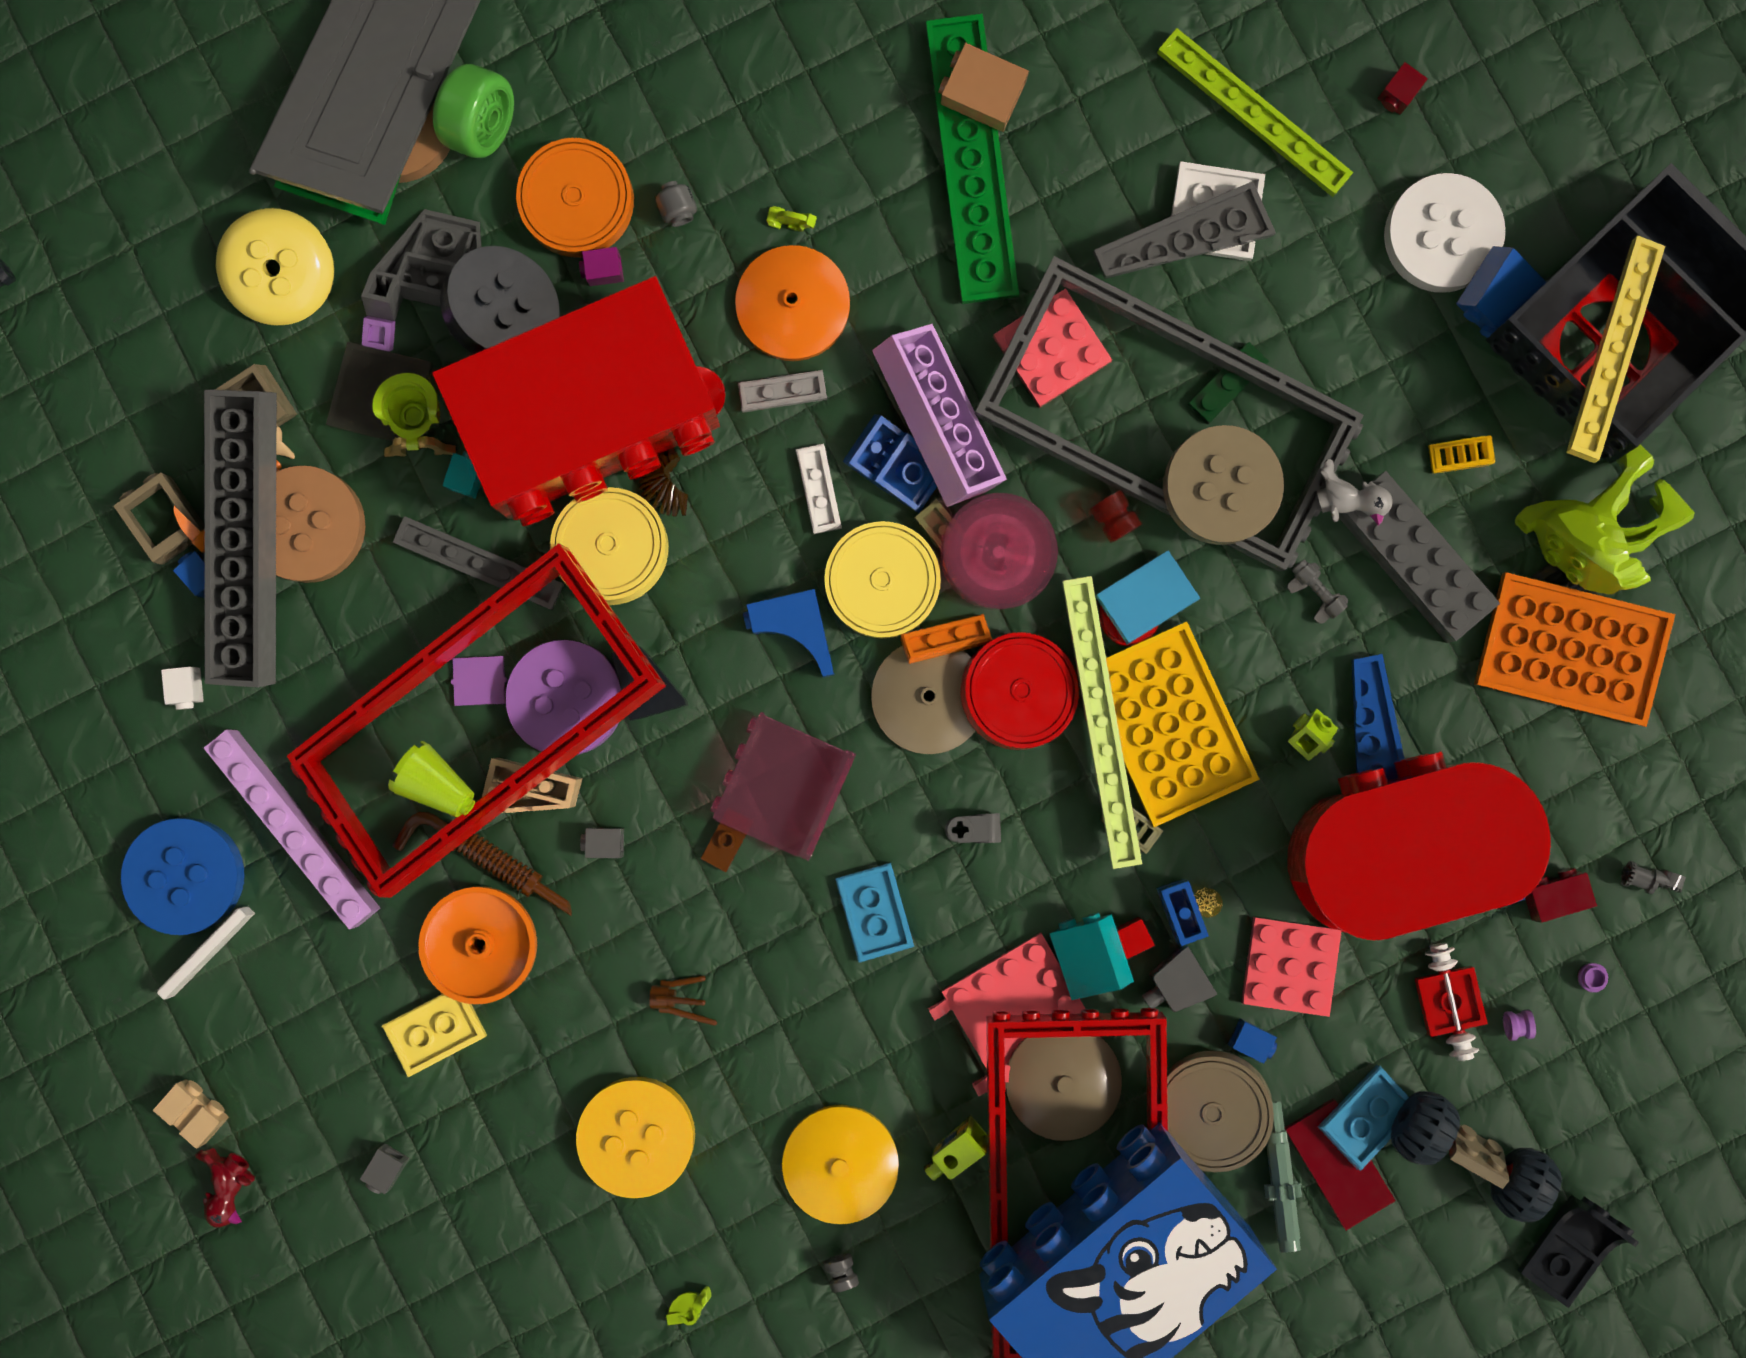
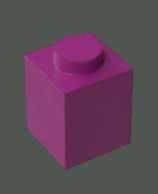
M617 247L582 251L583 261H579L580 274L582 279L586 278L590 287L624 282L621 256Z

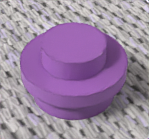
M1588 963L1579 970L1578 982L1586 991L1599 992L1608 983V973L1600 964Z

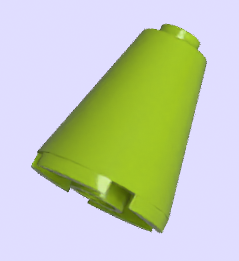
M420 741L422 745L420 748L416 745L412 746L393 770L398 775L395 782L389 780V790L394 792V794L454 817H459L462 814L464 816L467 815L475 805V800H473L474 792L430 744Z

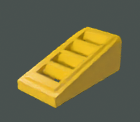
M1491 435L1428 445L1432 474L1486 467L1495 463ZM1477 445H1480V452H1481V458H1482V459H1480V460H1479V454H1478V447H1477ZM1465 446H1469L1471 461L1468 462ZM1452 448H1457L1459 463H1454ZM1445 449L1447 465L1442 466L1440 450Z

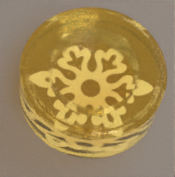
M1202 888L1194 894L1201 916L1210 918L1216 916L1221 911L1223 902L1217 891L1210 888Z

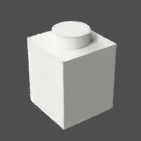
M182 667L161 670L165 705H175L176 710L193 709L194 703L204 702L200 668Z

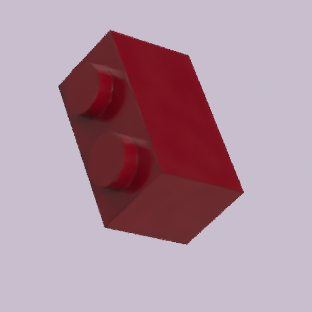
M1575 868L1558 871V877L1548 879V876H1543L1536 888L1525 897L1532 921L1540 923L1597 907L1587 872L1576 871Z

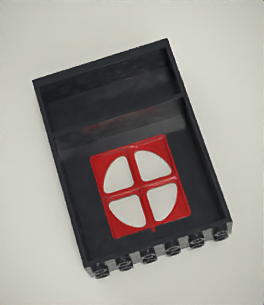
M1672 163L1648 183L1486 339L1491 345L1492 350L1497 355L1502 356L1511 365L1513 371L1523 377L1532 386L1533 391L1538 396L1543 397L1553 407L1554 412L1559 417L1564 418L1574 428L1586 390V386L1580 379L1594 364L1603 336L1582 316L1581 308L1596 302H1613L1632 240L1635 237L1640 236L1665 246L1642 321L1649 336V356L1643 370H1637L1629 363L1626 373L1629 383L1621 389L1600 457L1609 464L1637 448L1746 339V236ZM1569 321L1573 322L1595 346L1593 351L1573 370H1569L1563 364L1560 355L1561 333L1565 324Z

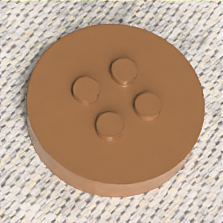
M293 466L277 471L276 575L304 583L324 581L336 576L352 563L361 549L364 540L365 515L358 496L345 481L317 467Z

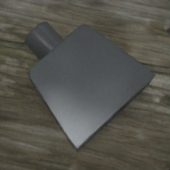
M1184 945L1177 948L1150 972L1149 976L1155 987L1142 994V997L1149 1008H1155L1166 1002L1170 1010L1177 1012L1217 995V992L1189 947Z

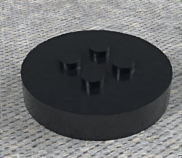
M485 246L466 253L457 261L442 285L440 305L444 321L454 338L472 354L481 352L559 318L558 296L548 275L531 258L510 248Z

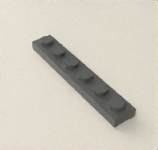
M405 516L393 540V543L499 588L505 586L526 569L521 565ZM552 580L528 600L554 610L564 584Z

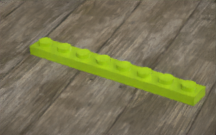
M1178 28L1173 31L1158 49V55L1330 196L1334 197L1354 173Z

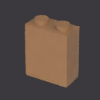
M965 43L962 51L957 50L950 65L954 69L950 78L945 76L940 85L938 93L942 94L941 105L1004 132L1026 84L1029 71Z

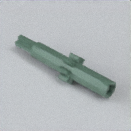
M1272 1101L1274 1114L1273 1128L1266 1144L1271 1184H1264L1265 1198L1268 1201L1273 1200L1279 1251L1286 1253L1297 1252L1301 1250L1296 1198L1302 1197L1301 1183L1293 1181L1287 1131L1284 1129L1281 1101Z

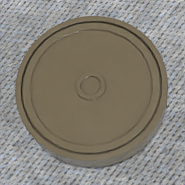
M1228 425L1206 428L1184 441L1171 456L1163 479L1165 503L1176 524L1193 538L1215 545L1238 543L1263 530L1276 515L1284 491L1282 468L1272 448L1255 433L1244 428Z
M1202 1051L1182 1058L1167 1071L1168 1132L1202 1171H1231L1246 1165L1259 1155L1266 1146L1272 1132L1274 1120L1273 1102L1264 1078L1250 1063L1227 1052Z

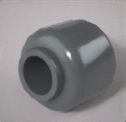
M671 181L662 185V191L655 197L662 220L665 223L672 224L673 227H679L691 222L693 215L697 211V206L689 186L678 184L677 181Z

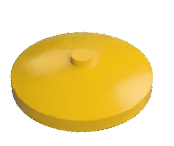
M832 1105L810 1113L793 1129L783 1153V1178L790 1196L805 1213L826 1223L850 1224L871 1216L888 1200L898 1176V1153L890 1132L874 1115L854 1106Z

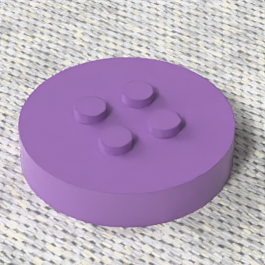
M552 641L529 651L513 669L506 688L507 713L517 734L527 744L542 752L619 693L621 687L615 666L603 653L591 646L576 641ZM619 723L577 755L587 753L603 744L612 735Z

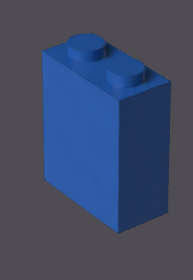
M1493 246L1456 304L1464 311V317L1476 323L1481 328L1480 333L1488 338L1546 281L1514 248Z

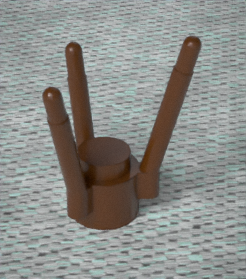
M705 976L673 981L661 980L660 986L652 985L650 1008L659 1009V1013H670L701 1023L717 1025L716 1020L673 1008L675 1003L704 1006L706 1004L705 1000L676 997V989H671V987L703 982L706 980Z

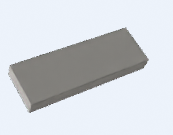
M823 370L738 383L743 413L827 400Z

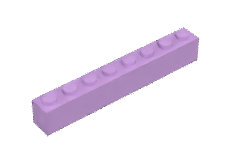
M225 730L204 747L205 751L348 929L360 926L381 909L238 730Z

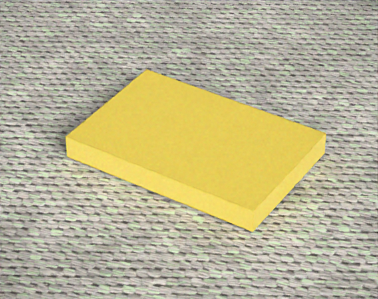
M444 994L382 1025L408 1077L487 1036L472 1004L458 1002Z

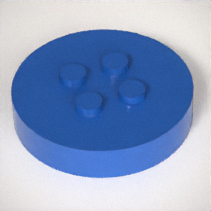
M196 818L165 820L144 830L129 847L121 870L123 895L133 914L151 929L170 935L192 934L217 925L234 909L244 885L243 860L232 838L215 824Z

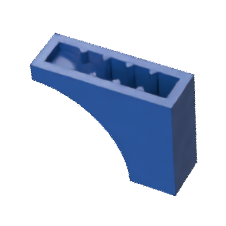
M815 589L747 604L748 611L743 612L747 629L752 628L754 634L773 633L792 638L802 644L814 656L823 678L834 675Z

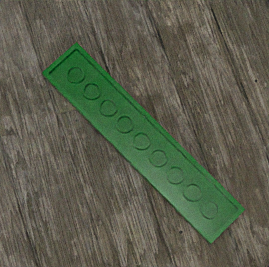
M983 14L927 20L926 31L962 304L1019 297L998 130L941 105L942 94L938 93L944 77L950 78L954 69L950 65L957 50L961 52L965 43L988 52Z

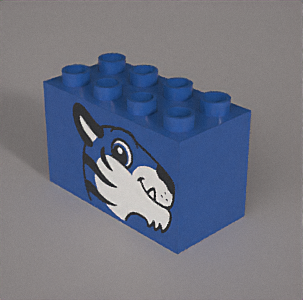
M1160 1122L1152 1130H1148L1144 1125H1138L1127 1132L1117 1145V1150L1121 1154L1104 1169L1097 1163L1085 1168L1072 1182L1071 1188L1075 1193L1058 1208L1052 1202L1040 1206L1028 1218L1025 1227L1029 1232L1012 1247L1007 1241L997 1243L981 1259L980 1267L983 1271L979 1274L989 1321L1022 1358H1173L1277 1270L1250 1226Z

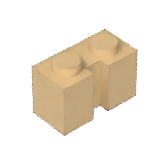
M185 1079L176 1083L153 1111L170 1126L174 1125L180 1130L179 1134L197 1149L211 1139L229 1116L224 1113L225 1109L219 1102L208 1099L202 1093L203 1089L196 1082Z

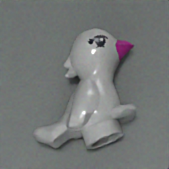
M1327 459L1321 469V474L1326 481V488L1317 490L1322 512L1331 511L1333 521L1337 522L1339 520V513H1348L1356 510L1362 511L1369 515L1379 526L1383 522L1384 515L1392 507L1393 499L1389 491L1372 481L1369 484L1363 481V490L1359 491L1349 482L1339 479L1334 473L1333 460Z

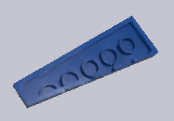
M1383 654L1352 660L1356 773L1384 768L1387 781L1398 778L1394 762L1404 760L1405 758Z

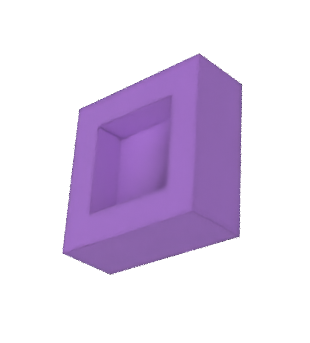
M371 316L364 317L362 346L384 351L393 350L395 321Z

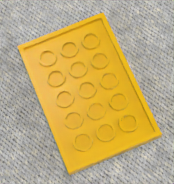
M1184 622L1106 658L1125 767L1153 827L1260 780L1188 622Z

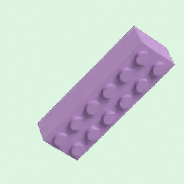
M933 324L892 335L872 350L947 507L986 493L1007 480L977 416L974 414L975 411Z

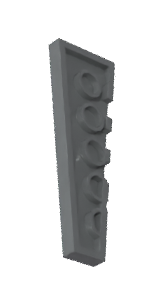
M1252 181L1097 248L1093 251V254L1104 279L1270 238L1276 232Z

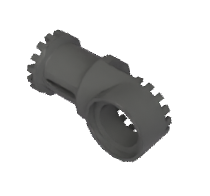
M1628 861L1626 866H1624L1625 870L1622 871L1624 874L1621 875V884L1626 887L1633 885L1642 888L1645 893L1650 895L1655 892L1658 886L1682 892L1686 877L1663 869L1648 870L1637 866L1636 862Z

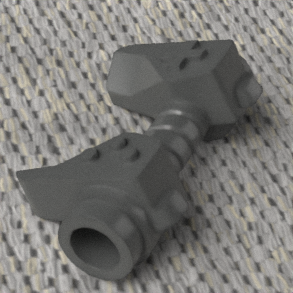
M1304 559L1291 570L1295 577L1288 582L1286 587L1293 594L1310 586L1323 601L1313 618L1317 623L1321 624L1330 617L1333 619L1344 611L1348 606V599L1345 595H1340L1339 593L1332 595L1318 579L1321 574L1319 571L1320 567L1316 563L1310 564V562L1308 563Z

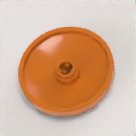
M789 245L777 247L763 253L746 268L737 287L735 305L740 326L745 336L757 349L776 359L801 361L823 353L838 340L848 321L850 298L845 278L832 260L814 249ZM796 296L798 298L793 304L787 302L788 297L793 298Z
M468 887L447 895L428 913L419 935V957L423 970L430 982L447 997L466 1004L491 1003L515 991L528 977L537 953L536 930L526 909L511 895L491 887ZM478 939L485 941L483 949L478 947Z

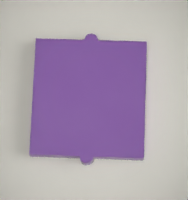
M504 656L453 658V679L451 684L454 685V706L506 704L505 683L508 679L505 677Z

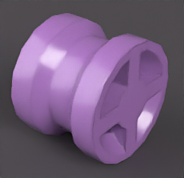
M1525 1009L1516 1014L1512 1011L1504 1012L1503 1026L1509 1041H1515L1519 1037H1525L1526 1039L1535 1038L1536 1024L1531 1010Z

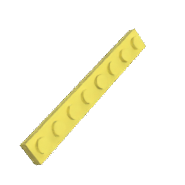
M1640 236L1632 240L1566 451L1568 454L1592 463L1600 460L1665 249L1664 245Z

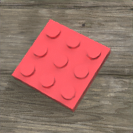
M1066 288L1053 296L1016 370L1017 375L1039 408L1112 362L1108 352ZM1023 316L993 334V338L1004 354Z
M1253 917L1241 1003L1330 1017L1342 930Z

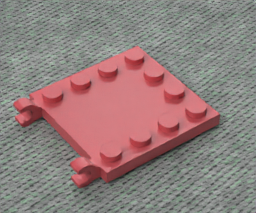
M1041 932L941 990L945 999L928 1008L934 1021L947 1014L950 1010L954 1012L986 1069V1016H992L995 1011H1008L1010 1015H1022V1012L1027 1010H1036L1040 1014H1052L1053 1010H1068L1070 1014H1081V1011L1085 1009L1080 999L1071 1000L1060 964ZM1004 1038L1005 1090L1006 1082H1009L1010 1066L1008 1063L1014 1050L1024 1038ZM987 1075L972 1083L978 1096L987 1092Z

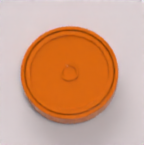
M564 138L543 146L526 162L517 183L516 201L524 225L539 244L551 252L562 256L583 257L582 251L609 248L623 235L633 214V188L623 164L608 148L592 140Z

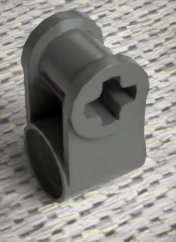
M1000 813L974 814V816L951 818L945 826L946 836L951 841L958 843L1001 842ZM958 821H960L961 826L966 827V832L961 833V838H958L957 833H952V827H956Z

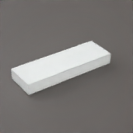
M824 444L796 449L813 533L819 534L842 529Z

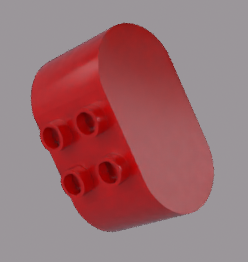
M1439 751L1394 762L1398 778L1388 781L1384 768L1365 770L1338 778L1342 793L1324 798L1313 805L1297 823L1288 847V872L1293 889L1302 905L1315 919L1331 929L1342 930L1341 932L1358 938L1384 940L1508 906L1522 900L1536 888L1546 871L1550 856L1551 838L1543 806L1535 793L1519 777L1503 768L1485 763L1470 762L1446 765L1443 753Z

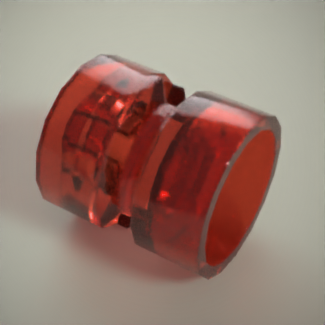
M1122 490L1110 495L1089 509L1096 521L1105 523L1102 531L1110 544L1142 525L1135 511H1127L1129 503Z

